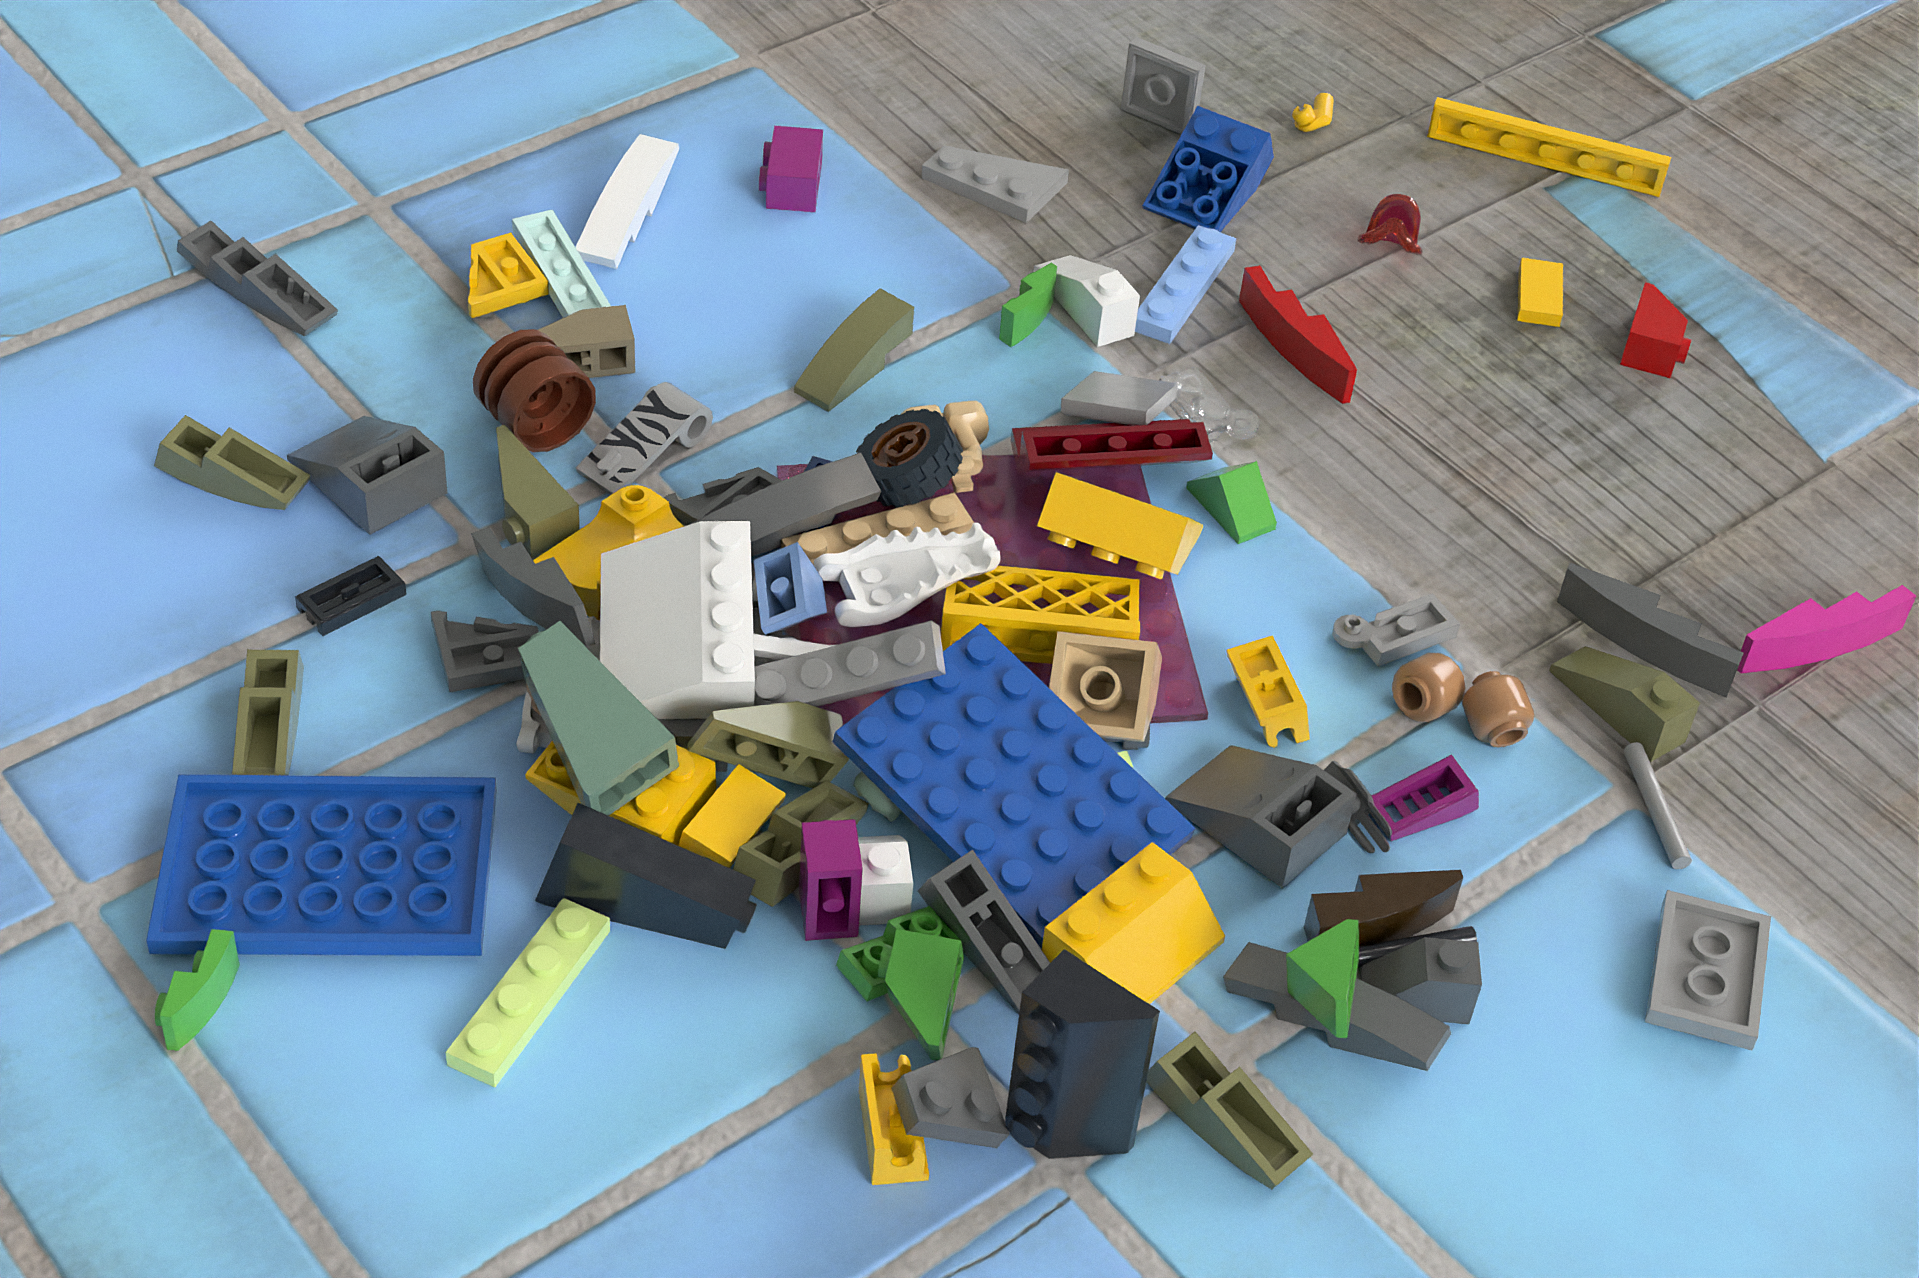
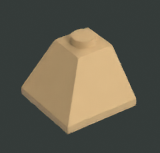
M1057 632L1049 688L1100 737L1144 742L1156 705L1162 655L1157 642Z

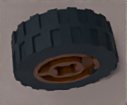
M913 409L890 417L889 420L880 423L875 427V430L868 433L863 439V443L856 450L857 454L861 453L881 490L876 502H881L883 506L887 507L890 505L895 507H903L907 504L913 505L919 503L924 498L933 496L936 491L944 488L949 483L948 481L952 476L956 475L958 466L962 464L963 459L961 455L963 452L962 447L945 417H942L935 410L932 412L928 409L917 411Z

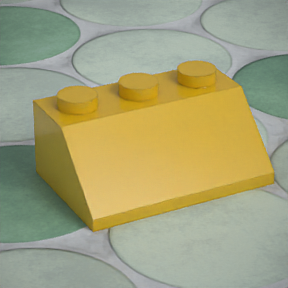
M1057 472L1055 473L1037 524L1038 527L1050 531L1047 540L1073 549L1077 540L1093 545L1091 555L1118 564L1120 556L1138 561L1135 568L1136 571L1159 579L1163 578L1165 571L1178 575L1204 526L1189 517Z
M1152 842L1045 926L1042 952L1051 963L1065 949L1151 1004L1223 944L1225 934L1193 873Z

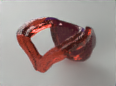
M1391 194L1384 197L1376 206L1366 233L1360 234L1357 241L1367 245L1379 242L1380 240L1389 241L1401 245L1408 253L1422 255L1423 249L1417 244L1421 216L1415 200L1403 194Z

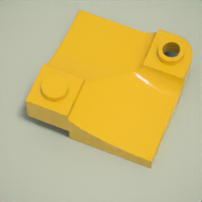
M630 485L619 489L602 500L598 514L589 524L533 561L536 564L554 557L582 600L587 616H594L600 621L601 553L684 526L672 514L669 501L650 488Z

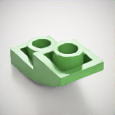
M1052 262L1021 279L1020 295L1002 305L999 339L1009 347H1013L1029 336L1042 323L1050 311L1054 301L1058 267Z
M930 906L890 919L887 922L883 936L840 951L836 966L867 1002L888 993L885 979L878 977V970L884 945L893 946L896 929L960 940Z
M211 929L205 950H198L195 954L192 972L174 971L168 992H161L159 994L155 1007L156 1026H162L167 1050L179 1051L191 1041L208 1023L225 999L240 966L233 931Z

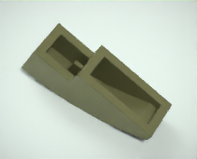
M879 288L862 302L827 339L794 385V393L828 412L881 372L885 367V355L913 334L914 306Z
M187 415L160 442L154 464L158 469L208 493L244 504L285 510L309 482L311 476L230 427L221 436Z
M247 649L244 687H240L232 775H289L297 733L304 665L299 650Z
M825 781L774 811L768 830L739 847L733 870L755 879L756 882L750 895L773 907L799 887L802 823L855 819L857 825L867 812L869 803L831 782Z
M1196 1031L1156 1061L1148 1070L1146 1082L1186 1125L1219 1154L1271 1190L1313 1155L1311 1150L1239 1066L1230 1073Z

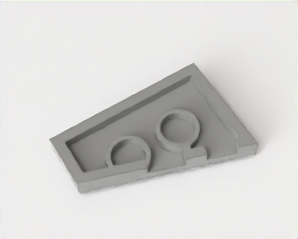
M945 145L922 165V179L1025 223L1068 183L1069 175L1068 169Z

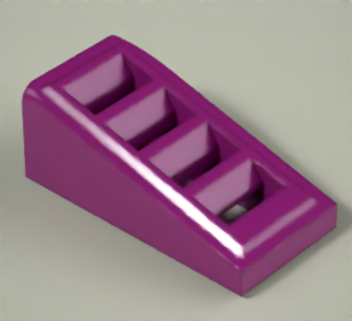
M1452 754L1371 795L1374 805L1391 827L1392 835L1388 836L1390 841L1463 817L1479 808V791ZM1444 787L1451 793L1445 797L1439 790ZM1429 793L1435 802L1428 805L1422 795ZM1411 799L1419 810L1412 813L1404 801ZM1394 805L1403 819L1394 822L1385 807Z

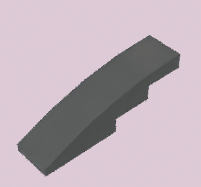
M212 221L207 222L178 240L177 252L207 278L243 304L271 321L298 334L306 336L337 315L338 309L277 254L267 259L244 237L234 242Z
M858 453L772 484L730 503L691 524L700 521H750L751 556L780 548L781 539L831 524L836 513L877 501L881 490L863 455Z
M490 527L471 533L485 575L500 595L524 616L545 629L561 621L585 647L596 644L584 604L554 557L535 564L522 542L502 548Z
M1569 563L1557 600L1559 604L1593 630L1631 654L1677 678L1727 698L1744 652L1699 637L1698 633L1702 623L1657 608L1661 595Z
M1247 943L1223 976L1228 993L1273 1003L1278 1020L1326 1031L1329 1047L1428 1071L1451 1035L1450 1026L1406 1001L1356 978L1348 1037L1337 1038L1288 993L1287 952L1255 943Z

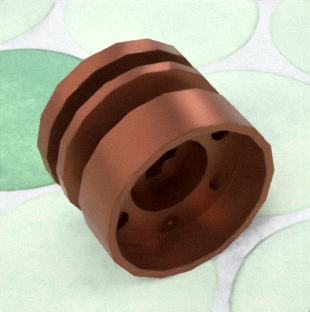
M536 329L518 330L502 337L489 347L480 359L473 376V391L480 403L531 452H547L565 445L580 433L591 418L596 404V390L589 377L573 361L567 358L563 350L556 346L547 334Z

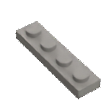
M928 621L754 666V706L799 701L817 707L945 675L940 627L936 623Z

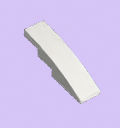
M639 134L608 180L576 245V249L583 261L615 269L618 268L628 241L635 242L645 216H652L679 151L678 143Z

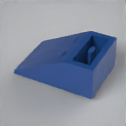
M1197 106L1143 203V209L1194 229L1199 225L1221 232L1257 190L1274 158L1271 133Z

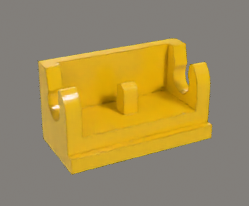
M1273 635L1227 649V657L1234 674L1240 682L1260 727H1263V735L1267 744L1272 748L1277 747L1278 739L1276 735L1285 728H1290L1297 744L1310 740L1307 704Z
M738 764L682 831L678 846L731 868L737 857L739 847L749 842L764 823L772 816L776 808H779L784 802L786 793Z
M877 1053L861 1054L859 1098L872 1185L929 1180L924 1137L906 1135L891 1089L903 1074L912 1071L910 1060L905 1055L899 1056L897 1060L898 1068L896 1070L881 1072Z

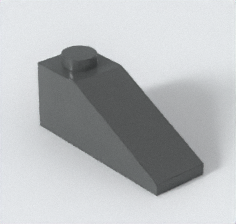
M971 850L930 877L918 892L927 906H930L961 940L963 953L1019 1014L1022 991L1050 962L976 853Z

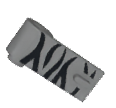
M663 382L653 386L645 393L643 399L581 461L576 467L577 473L612 495L619 489L630 486L674 440L689 448L701 442L711 427L713 420L712 411L671 383Z

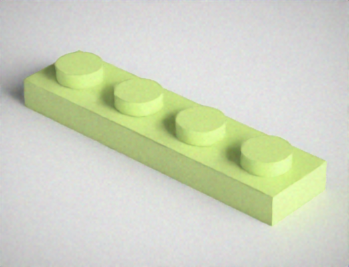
M563 898L446 1051L447 1066L496 1087L609 934L610 918Z

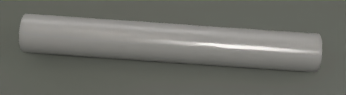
M1631 743L1624 748L1623 752L1670 863L1674 869L1686 868L1691 864L1692 859L1641 743Z

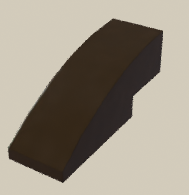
M1442 870L1364 874L1358 876L1354 892L1311 894L1304 923L1307 942L1347 919L1358 920L1359 946L1411 937L1434 925L1454 910L1463 881L1462 871Z

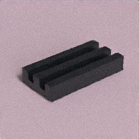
M377 556L295 596L296 608L301 614L306 612L307 620L312 625L317 624V631L322 636H325L407 595L406 584L380 556Z

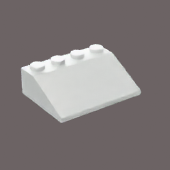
M700 521L601 553L600 662L657 719H707L713 711L754 706L755 671L750 521Z

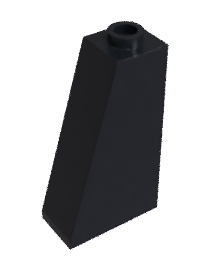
M577 803L535 899L540 904L556 908L560 901L565 898L609 917L612 922L726 949L735 930L742 933L746 932L757 906L756 903L749 901L756 882L755 879L580 803Z

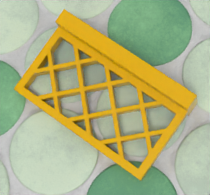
M998 565L997 568L990 572L964 578L981 583L972 588L961 581L946 587L941 627L943 651L980 623L1020 661L1053 664L1057 632L1139 640V579ZM1010 585H1025L1028 589L1018 593ZM1057 590H1073L1076 594L1065 597ZM995 593L1004 600L992 604L984 597ZM1117 594L1127 595V597L1114 602L1105 595ZM1039 598H1044L1052 605L1041 609L1032 602ZM1090 602L1100 610L1090 614L1080 606Z

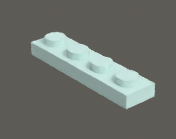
M553 210L512 219L513 234L548 280L549 295L563 318L582 309L611 306Z

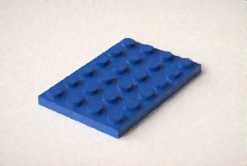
M980 623L943 651L945 675L894 687L836 730L832 742L952 862L973 850L1042 950L1045 926L1150 843L1153 842L1171 855L1192 837L1196 828Z
M178 774L146 939L149 954H196L198 950H205L211 929L234 932L238 955L482 956L497 794L496 778Z

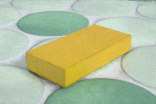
M1521 258L1518 275L1517 321L1560 327L1563 316V263Z

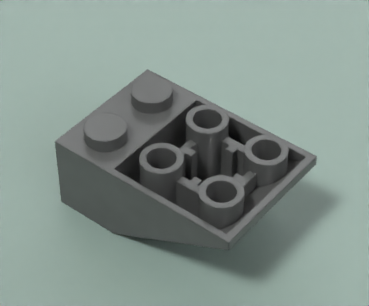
M362 416L287 455V460L292 465L311 475L310 481L369 535L447 494L444 451L413 426Z
M1230 745L1168 794L1165 799L1183 816L1283 888L1347 834L1357 793L1317 765Z

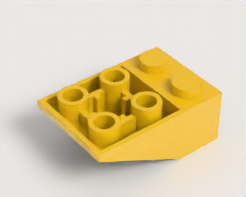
M551 741L526 772L525 776L530 783L572 815L577 803L581 804L557 749L553 741ZM676 745L679 767L609 816L678 846L682 831L716 792L715 761L689 752L687 749Z

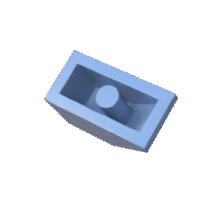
M798 542L754 560L760 623L765 635L785 630L827 613L823 579Z

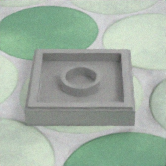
M1135 37L1128 47L1121 110L1182 134L1196 107L1200 106L1206 65Z
M1093 371L1061 398V413L1067 416L1132 426L1148 425L1177 398V383Z

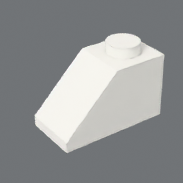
M900 835L858 837L863 868L859 926L887 924L890 919L910 913L913 877L908 841Z

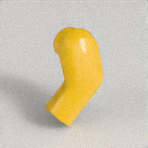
M1320 93L1314 99L1313 108L1309 104H1304V109L1301 111L1299 106H1297L1292 113L1295 127L1302 132H1310L1329 125L1332 121L1333 97L1328 93Z

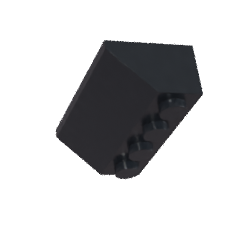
M1065 949L1022 991L1005 1124L1012 1137L1019 1144L1027 1148H1034L1048 1159L1125 1154L1134 1147L1160 1011Z

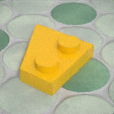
M511 232L471 244L470 293L468 296V310L471 318L549 295L548 280Z

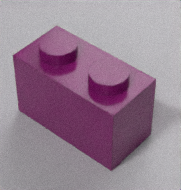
M774 125L772 142H764L763 166L760 167L759 191L766 192V209L816 213L822 169L824 129Z
M855 819L823 820L819 822H805L801 825L799 896L805 941L853 938L859 935L863 868Z

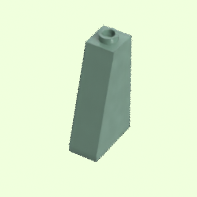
M561 621L545 631L534 634L524 645L518 648L526 684L581 804L609 816L679 767L675 737Z

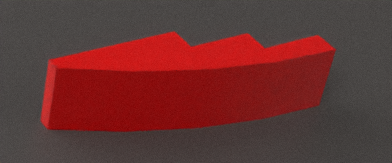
M1260 265L1245 267L1239 302L1257 329L1280 355L1308 380L1340 403H1350L1357 368L1324 314L1307 316L1292 289L1276 292Z

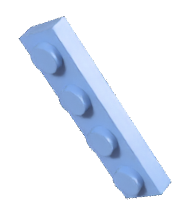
M1198 225L1138 308L1135 332L1170 344L1233 254L1236 238L1223 234L1218 230Z

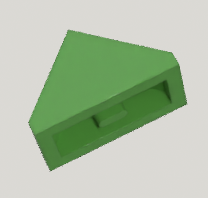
M1257 461L1224 467L1187 481V490L1237 544L1276 530L1277 522Z
M1352 919L1341 922L1286 954L1288 993L1337 1038L1348 1037L1359 961L1358 920Z

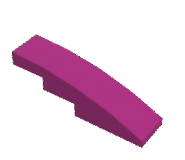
M1901 585L1875 601L1870 602L1856 591L1827 609H1824L1810 598L1747 634L1741 648V652L1744 653L1737 671L1742 674L1787 669L1828 660L1869 646L1903 628L1916 595Z

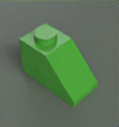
M896 929L893 946L884 945L878 977L885 979L890 1000L930 1059L938 1061L943 1058L964 960L962 942L956 939Z

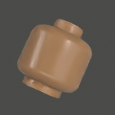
M1426 653L1402 665L1395 673L1392 682L1393 698L1398 708L1408 718L1417 722H1430L1456 709L1463 700L1466 689L1464 676L1459 666L1450 657L1441 653Z
M1489 671L1477 676L1472 682L1473 686L1466 691L1462 700V706L1474 736L1479 741L1488 742L1497 748L1510 746L1524 739L1528 734V728L1534 721V710L1523 683L1515 676L1501 675L1498 671Z

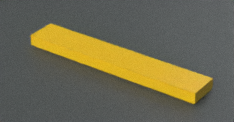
M1437 97L1433 107L1427 134L1429 138L1660 197L1671 157L1439 97Z

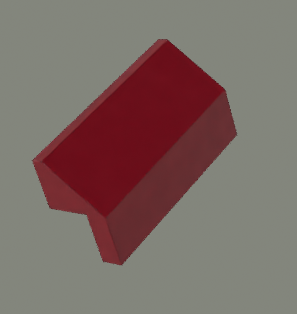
M1190 419L1151 421L1148 425L1134 426L1119 423L1012 428L1010 440L1018 472L1197 463L1212 460L1213 456L1204 422H1190Z

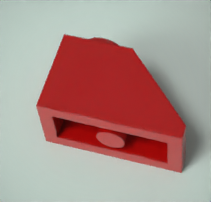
M1647 282L1644 284L1620 365L1671 378L1675 363H1685L1692 339L1684 337L1688 320L1654 284Z

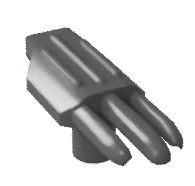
M1332 761L1324 771L1357 793L1348 829L1368 853H1374L1375 848L1358 827V824L1361 822L1383 852H1388L1390 850L1389 843L1369 818L1368 814L1372 815L1387 836L1392 835V830L1374 805L1371 794L1351 769L1344 768L1338 762Z

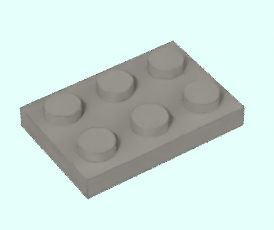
M1667 890L1661 907L1645 1022L1753 1050L1759 1032L1771 916Z

